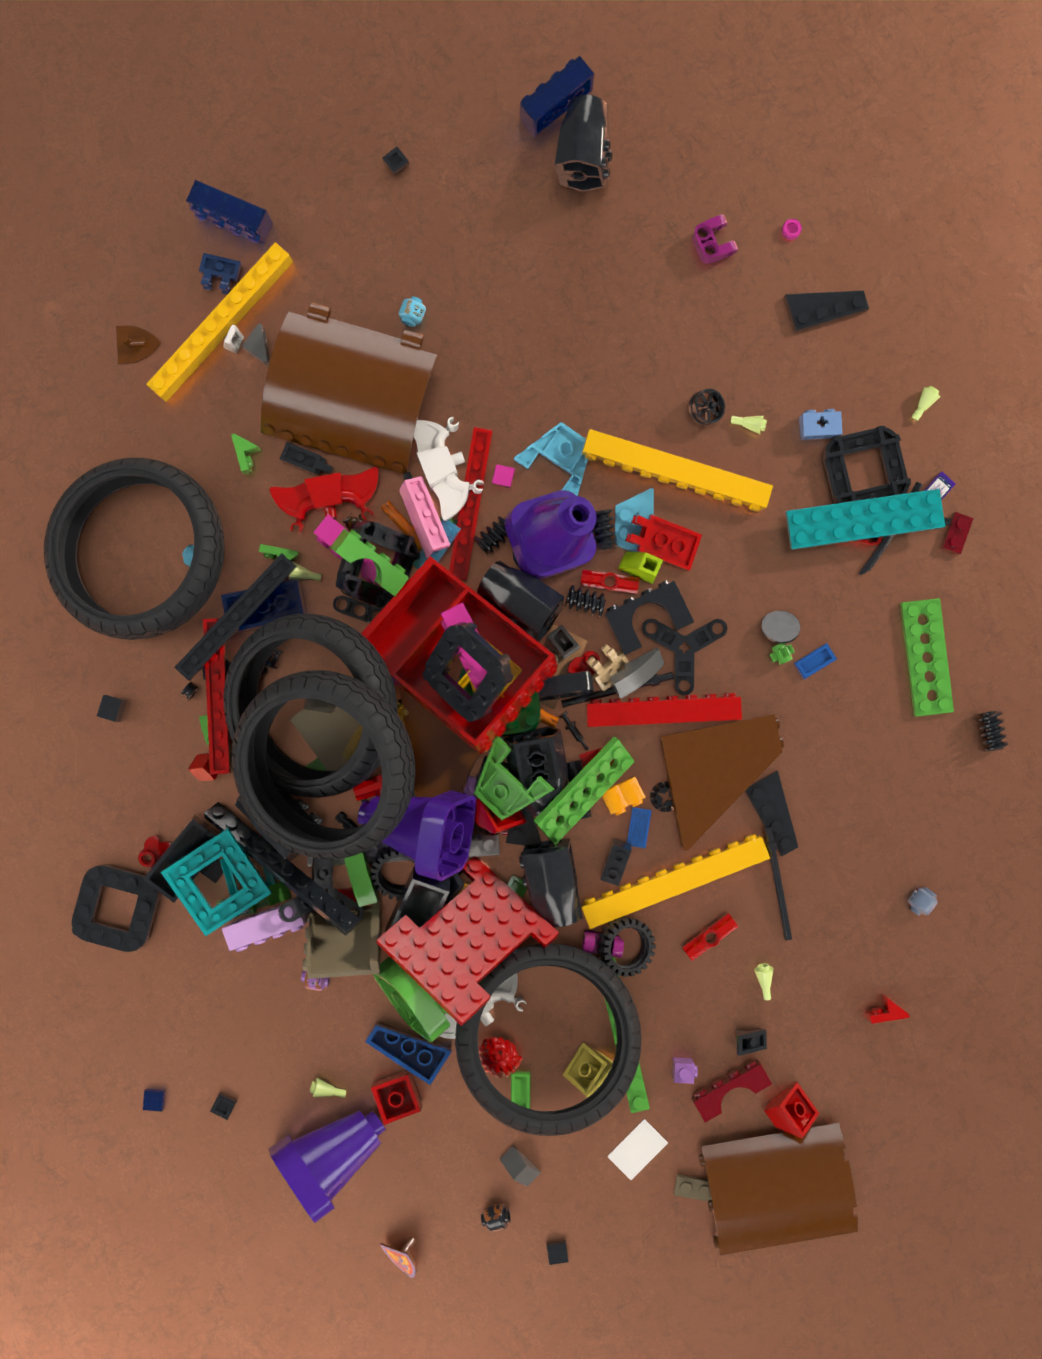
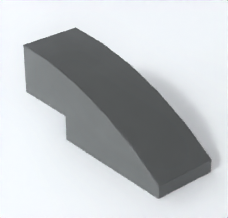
M655 648L624 664V670L609 677L620 699L641 687L662 668L664 661L659 649Z

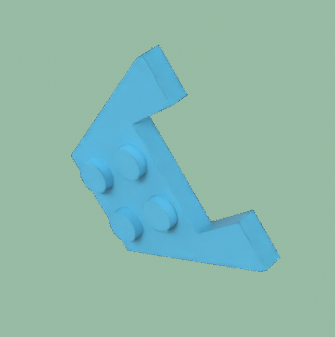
M560 422L539 440L516 455L514 461L529 469L538 454H541L571 475L562 490L570 491L578 496L588 461L585 459V455H581L586 438Z

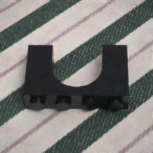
M665 580L658 584L659 588L653 591L649 588L641 592V597L635 599L632 596L624 600V605L618 607L615 604L606 609L607 613L604 616L624 655L642 647L634 631L632 617L635 610L643 604H656L666 612L675 631L694 622L675 581L669 582V580Z

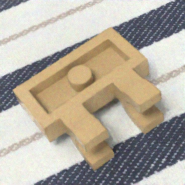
M607 644L601 648L602 652L609 658L606 664L602 666L593 657L586 661L595 671L592 678L603 691H606L612 685L609 677L624 670V664L629 662L622 652L616 653Z

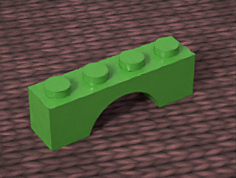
M343 529L330 548L349 563L361 558L371 559L376 567L375 582L396 596L409 579L404 574L406 570L397 563L395 566L389 563L391 559L384 553L377 554L375 552L376 547L368 541L365 544L360 541L362 536L354 530L348 532L346 529Z

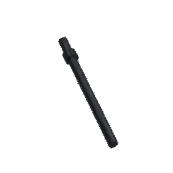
M673 673L655 674L641 687L649 685L653 687L660 685L659 683L672 680L674 679ZM611 687L606 691L599 690L591 694L561 700L564 708L617 693L614 687Z
M772 826L764 828L767 841L765 846L770 856L784 939L792 940L776 852L778 849L777 841H774Z

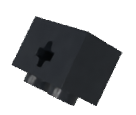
M613 838L601 870L600 880L619 886L632 851L631 844Z

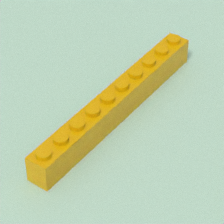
M275 242L146 385L167 402L227 336L232 324L236 326L293 263L290 255Z
M591 429L587 433L581 455H585L587 460L596 461L598 459L604 461V465L610 467L617 465L626 472L637 471L640 472V476L646 478L653 476L658 478L659 482L669 484V482L676 483L678 488L687 489L689 487L695 489V493L701 495L708 493L717 500L728 499L731 500V504L737 506L744 504L749 506L750 510L757 512L767 508L773 485Z
M751 834L746 836L745 841L740 843L733 841L727 844V848L722 850L715 848L709 851V855L704 857L698 855L691 858L689 863H677L673 865V869L668 871L666 869L655 872V876L650 878L648 876L637 879L638 883L633 885L626 883L619 887L620 890L615 892L608 890L601 894L602 897L597 899L594 897L588 898L583 901L584 904L581 907L589 928L592 929L768 860L770 856L762 837Z

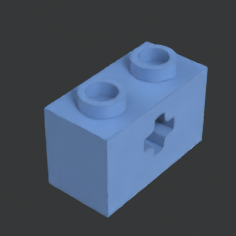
M826 409L816 413V410L804 411L799 417L800 440L830 439L842 435L841 411L835 412V409ZM819 420L821 424H824L823 427H821L820 424H817Z

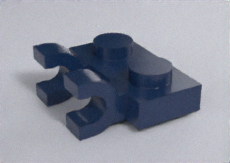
M203 253L199 268L200 274H204L201 280L203 289L211 291L213 277L222 279L219 289L222 290L221 293L228 295L231 291V281H238L242 266L241 261Z

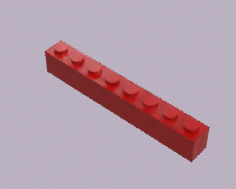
M725 693L724 697L716 698V694H705V698L697 699V695H686V699L679 700L678 696H666L667 700H659V697H647V701H640V698H628V702H621V699H609V703H601V699L590 700V704H586L587 727L742 720L741 697H736L735 693Z

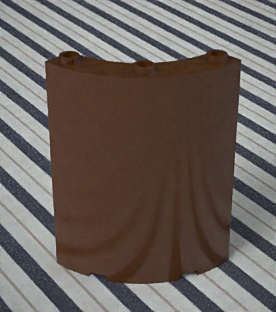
M839 1123L811 1127L803 1138H798L788 1132L701 1146L702 1154H699V1161L701 1167L704 1166L711 1199L707 1200L709 1212H713L716 1236H713V1243L715 1249H719L720 1255L858 1232V1216L853 1213V1208L857 1207L849 1160L845 1161L843 1149L846 1147Z

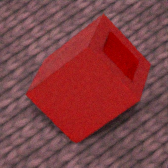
M209 753L196 755L188 768L199 781L215 780L218 775L210 774Z

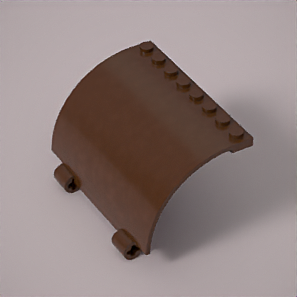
M313 302L309 306L307 317L288 311L277 336L266 375L261 407L260 433L397 473H407L419 411L437 359V354L421 350L424 335L405 329L400 339L331 319L330 307Z

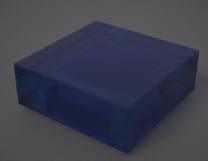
M145 1089L143 1110L162 1112L164 1110L165 1090Z

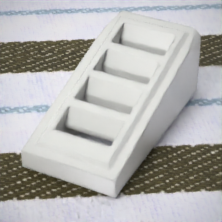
M233 324L224 340L223 347L233 353H237L244 336Z

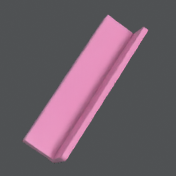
M422 476L404 480L399 492L425 556L428 558L434 551L448 548L450 543Z

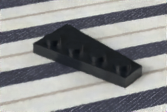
M864 290L785 294L784 296L795 332L862 313L869 309Z
M776 770L751 784L745 793L764 827L772 826L774 841H777V851L780 856H784L798 848V843L779 773Z

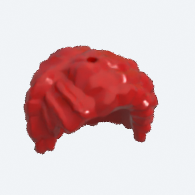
M502 1037L485 1038L481 1046H478L480 1060L485 1072H489L491 1076H497L499 1079H502L504 1076L508 1078L510 1074H514L519 1069L520 1063L523 1060L518 1055L515 1045L509 1040H504Z

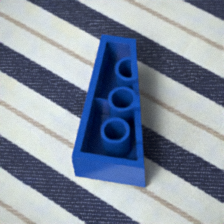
M379 1023L375 1024L365 1040L367 1044L429 1085H431L452 1052L451 1048L429 1042L428 1040Z

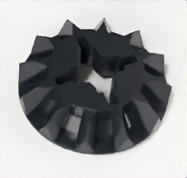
M666 781L656 784L650 793L652 805L661 812L674 810L671 800H666L662 805L663 798L658 795V793L665 794L670 789Z

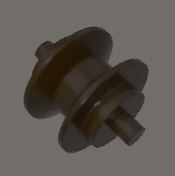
M353 513L347 517V520L343 519V523L346 524L349 532L354 528L356 522L363 521L361 514L355 518Z

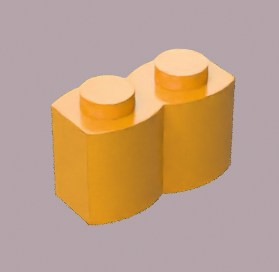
M633 776L610 787L602 798L610 814L615 813L617 816L626 811L625 807L631 804L635 807L643 803L642 799L645 798V795L636 777Z

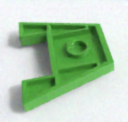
M496 736L474 794L501 820H504L555 789L541 776L528 789L525 788L501 765L512 748L500 737Z

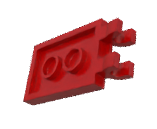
M652 514L648 516V519L640 515L633 516L631 523L642 528L639 536L633 533L627 534L626 542L638 545V552H646L662 559L663 562L690 571L702 534Z

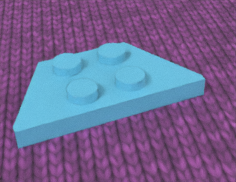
M650 488L615 506V540L617 541L615 545L629 552H638V545L626 542L625 538L627 534L633 533L638 536L642 527L631 523L633 516L640 515L648 519L649 515H654V488Z

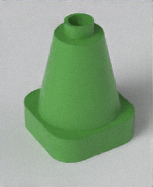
M390 956L380 963V974H372L376 982L407 1025L429 1042H433L450 1027V1023L445 1016L446 1013L441 1011L442 1007Z

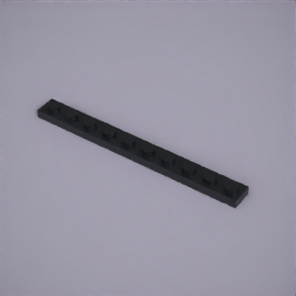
M219 802L204 812L205 819L221 832L229 828L248 855L345 936L359 924L360 919L288 859H284L275 848Z

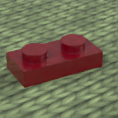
M954 512L941 549L960 555L974 518Z

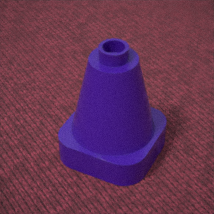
M560 490L521 502L506 516L505 529L520 570L531 574L539 580L579 568L589 562L596 552V542L592 533L596 523L595 509L587 499L576 496L570 491Z
M452 790L435 797H412L402 820L382 843L414 860L415 871L418 875L443 881L460 872L467 862L477 809L476 798ZM375 796L370 802L365 801L362 803L358 811L359 824H366L377 808L380 796Z
M359 1110L294 1140L287 1135L268 1150L272 1160L312 1221L316 1223L335 1209L332 1200L380 1146L381 1142L377 1136L386 1129L373 1110L366 1116H363Z

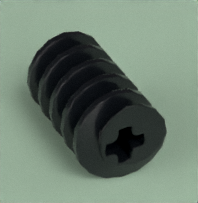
M612 509L595 511L596 523L592 533L597 535L594 539L598 543L596 544V550L598 551L617 548L612 546L617 541L611 539V536L616 533L610 531L615 525L609 524V521L614 519V517L608 516L613 511Z
M500 516L497 518L499 524L495 521L492 522L493 529L489 526L486 527L487 534L481 531V538L474 537L475 542L486 555L487 551L494 553L492 546L500 548L498 541L506 543L504 536L508 537L505 529V519Z
M572 585L569 588L565 606L569 603V609L572 610L576 605L578 612L584 607L585 614L591 609L592 616L598 611L601 618L606 600L604 599V593L597 597V591L590 595L589 589L582 593V587L575 591V587Z
M1002 711L978 713L983 715L982 718L978 719V722L984 723L979 729L986 730L985 733L981 734V737L987 738L982 744L989 746L984 749V752L1004 749L1003 747L1007 746L1008 742L1002 741V739L1007 737V734L1000 733L1006 729L1004 726H999V724L1004 722V719L998 718V716L1003 714Z

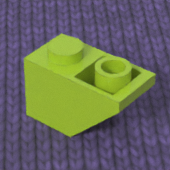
M625 552L618 569L653 584L663 560L646 552Z

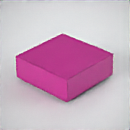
M496 464L492 484L511 488L515 468Z

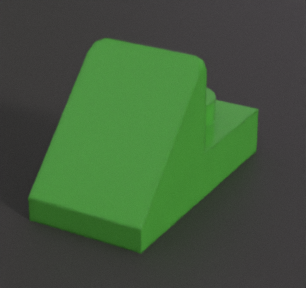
M232 434L241 472L245 475L252 473L253 461L248 454L259 452L261 449L244 438Z
M260 544L259 552L269 559H275V556L278 557L283 553L291 562H294L301 556V553L298 551Z
M281 881L270 885L269 888L272 893L255 905L256 909L291 899L290 889Z

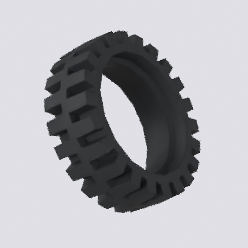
M389 846L387 848L383 847L381 852L378 851L376 857H374L371 868V880L373 885L376 886V890L378 892L382 891L381 895L385 897L388 894L389 899H393L395 896L398 901L405 885H396L387 881L381 872L382 865L392 858H404L413 863L415 861Z
M621 917V919H615L614 922L610 921L607 923L609 926H604L602 929L604 933L599 934L601 941L597 940V945L600 946V948H597V953L600 954L598 956L599 959L620 976L628 977L629 975L632 977L635 976V973H642L641 969L645 970L648 967L646 963L650 964L652 962L650 956L655 954L652 949H656V944L652 943L655 941L654 936L651 935L653 934L646 924L631 917ZM633 928L639 933L641 938L640 952L631 963L619 965L613 960L611 955L612 942L621 930Z

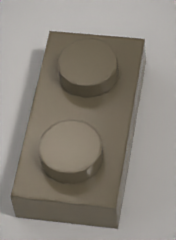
M681 1174L676 1175L675 1196L703 1201L711 1200L707 1179Z

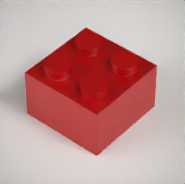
M408 1070L373 1082L371 1090L384 1125L421 1112L422 1102L411 1072Z

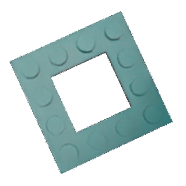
M229 828L161 872L205 937L272 893ZM222 856L243 888L212 908L190 876Z

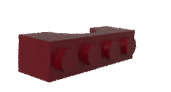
M750 1060L744 1064L743 1068L729 1072L724 1079L713 1081L710 1087L697 1090L691 1098L706 1123L722 1114V1100L730 1090L741 1087L757 1094L771 1086L772 1082L759 1060Z

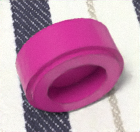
M788 219L782 226V234L789 240L796 239L802 230L801 223L796 219Z

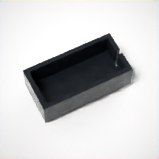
M194 815L147 871L143 880L175 903L178 896L161 872L219 833L212 827L208 830V824ZM200 871L190 876L192 880H194V878L199 874Z
M413 867L386 925L385 932L405 915L419 928L442 909L450 892V879L447 878L439 881L418 875L415 867Z

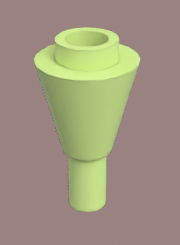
M932 386L924 387L918 408L912 415L914 420L918 421L923 412L940 398L939 390Z
M764 415L744 418L731 417V424L743 425V427L758 434L761 431H765L767 420H764Z
M292 561L297 568L289 575L288 580H321L322 574L311 572L309 569Z
M767 963L759 964L754 969L763 991L764 1000L771 999L770 987L774 969Z
M319 1078L316 1079V1082L312 1081L310 1093H313L312 1097L337 1096L345 1098L346 1090L334 1088V1086Z

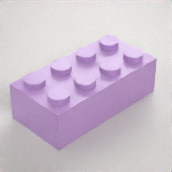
M278 905L231 922L223 927L222 931L229 951L236 949V952L247 949L251 943L259 945L266 942L270 936L275 939L283 936L284 933L288 932L287 930L291 929V932L302 929L306 925L307 914L293 922H284L278 916V910L281 906ZM286 907L284 914L287 918H291L294 912L292 908Z

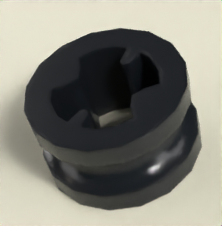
M190 682L182 690L181 696H186V700L189 701L196 695L199 687H195L194 683Z

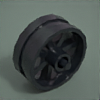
M714 389L698 391L689 400V414L698 424L707 425L715 423L725 413L724 398ZM703 393L709 394V395H708V398H707V401H706V399H705ZM703 413H705V419L701 417ZM710 413L714 416V418L711 421Z

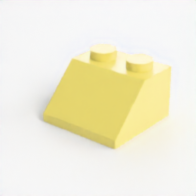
M583 1042L564 1071L563 1076L586 1097H589L603 1083L612 1067L613 1061Z

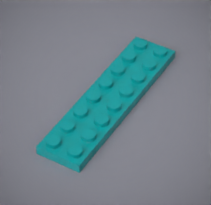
M940 489L785 512L791 550L945 527Z

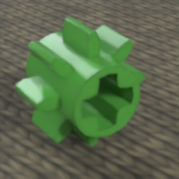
M784 643L772 647L773 653L769 655L773 662L778 661L781 665L792 660L791 654L795 653L791 644L786 646Z

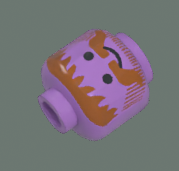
M302 971L301 981L304 982L306 989L322 991L325 987H328L330 977L308 979L307 971Z

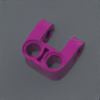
M723 214L698 224L694 230L693 243L701 261L704 263L716 262L738 252L735 241L718 246L713 234L727 226V221ZM698 232H704L706 237H700ZM710 249L714 254L708 255L705 253V250Z
M584 930L581 950L588 953H597V948H600L597 945V940L601 941L599 934L604 932ZM616 935L611 945L612 957L621 958L624 941L619 935Z

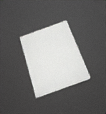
M644 1119L608 1155V1158L632 1180L668 1142Z

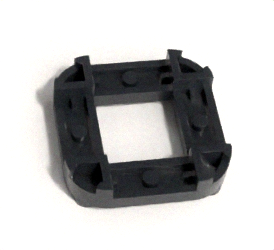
M878 426L852 434L839 435L824 447L823 462L832 499L835 504L907 493L911 485V479L907 476L899 443L901 441L899 434L885 426ZM879 448L887 484L855 492L852 491L844 456Z
M356 522L352 530L362 536L360 541L364 544L367 541L394 551L395 555L392 565L395 566L396 563L406 570L404 574L409 577L414 559L419 560L420 558L415 538L383 526L378 522ZM342 557L337 573L336 587L349 597L384 608L394 595L380 586L358 578L364 558L349 563Z
M459 622L449 626L443 633L426 662L423 678L428 681L430 686L468 722H473L493 711L491 707L506 684L512 681L514 675L511 674V667L508 662L511 660L507 654H499L475 631L477 625L472 622ZM461 647L487 671L472 697L448 674L450 672L449 666Z
M110 864L93 867L87 871L82 880L72 916V933L86 942L124 952L136 951L150 939V930L158 901L162 894L143 880L145 875L112 867ZM103 886L138 895L129 931L95 922L94 917Z

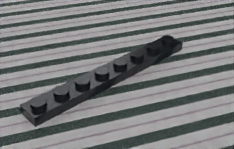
M281 553L174 668L190 681L297 566Z

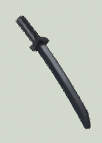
M916 482L910 493L920 492L923 484ZM895 535L884 536L874 553L860 570L859 575L872 569Z

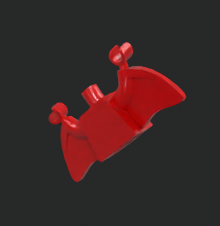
M372 467L356 475H342L340 472L304 479L305 483L295 487H271L269 491L277 506L287 515L296 518V522L290 527L291 532L294 531L295 525L299 526V533L303 531L304 526L301 521L304 520L306 513L313 508L317 511L324 510L325 517L330 515L333 519L337 518L335 508L344 506V502L353 503L357 509L362 511V518L367 520L363 513L370 511L373 516L372 510L366 508L365 505L370 501L377 488L379 469Z

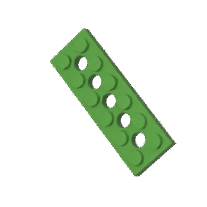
M940 598L900 603L914 717L954 712ZM920 614L925 615L927 618L925 625H921L918 622ZM923 633L929 636L927 644H923L920 641V636ZM925 652L931 654L932 658L929 663L924 662L922 659ZM927 671H931L934 675L931 682L925 679ZM930 690L936 693V698L933 701L927 698V693Z
M613 737L533 820L555 845L635 762L620 740Z

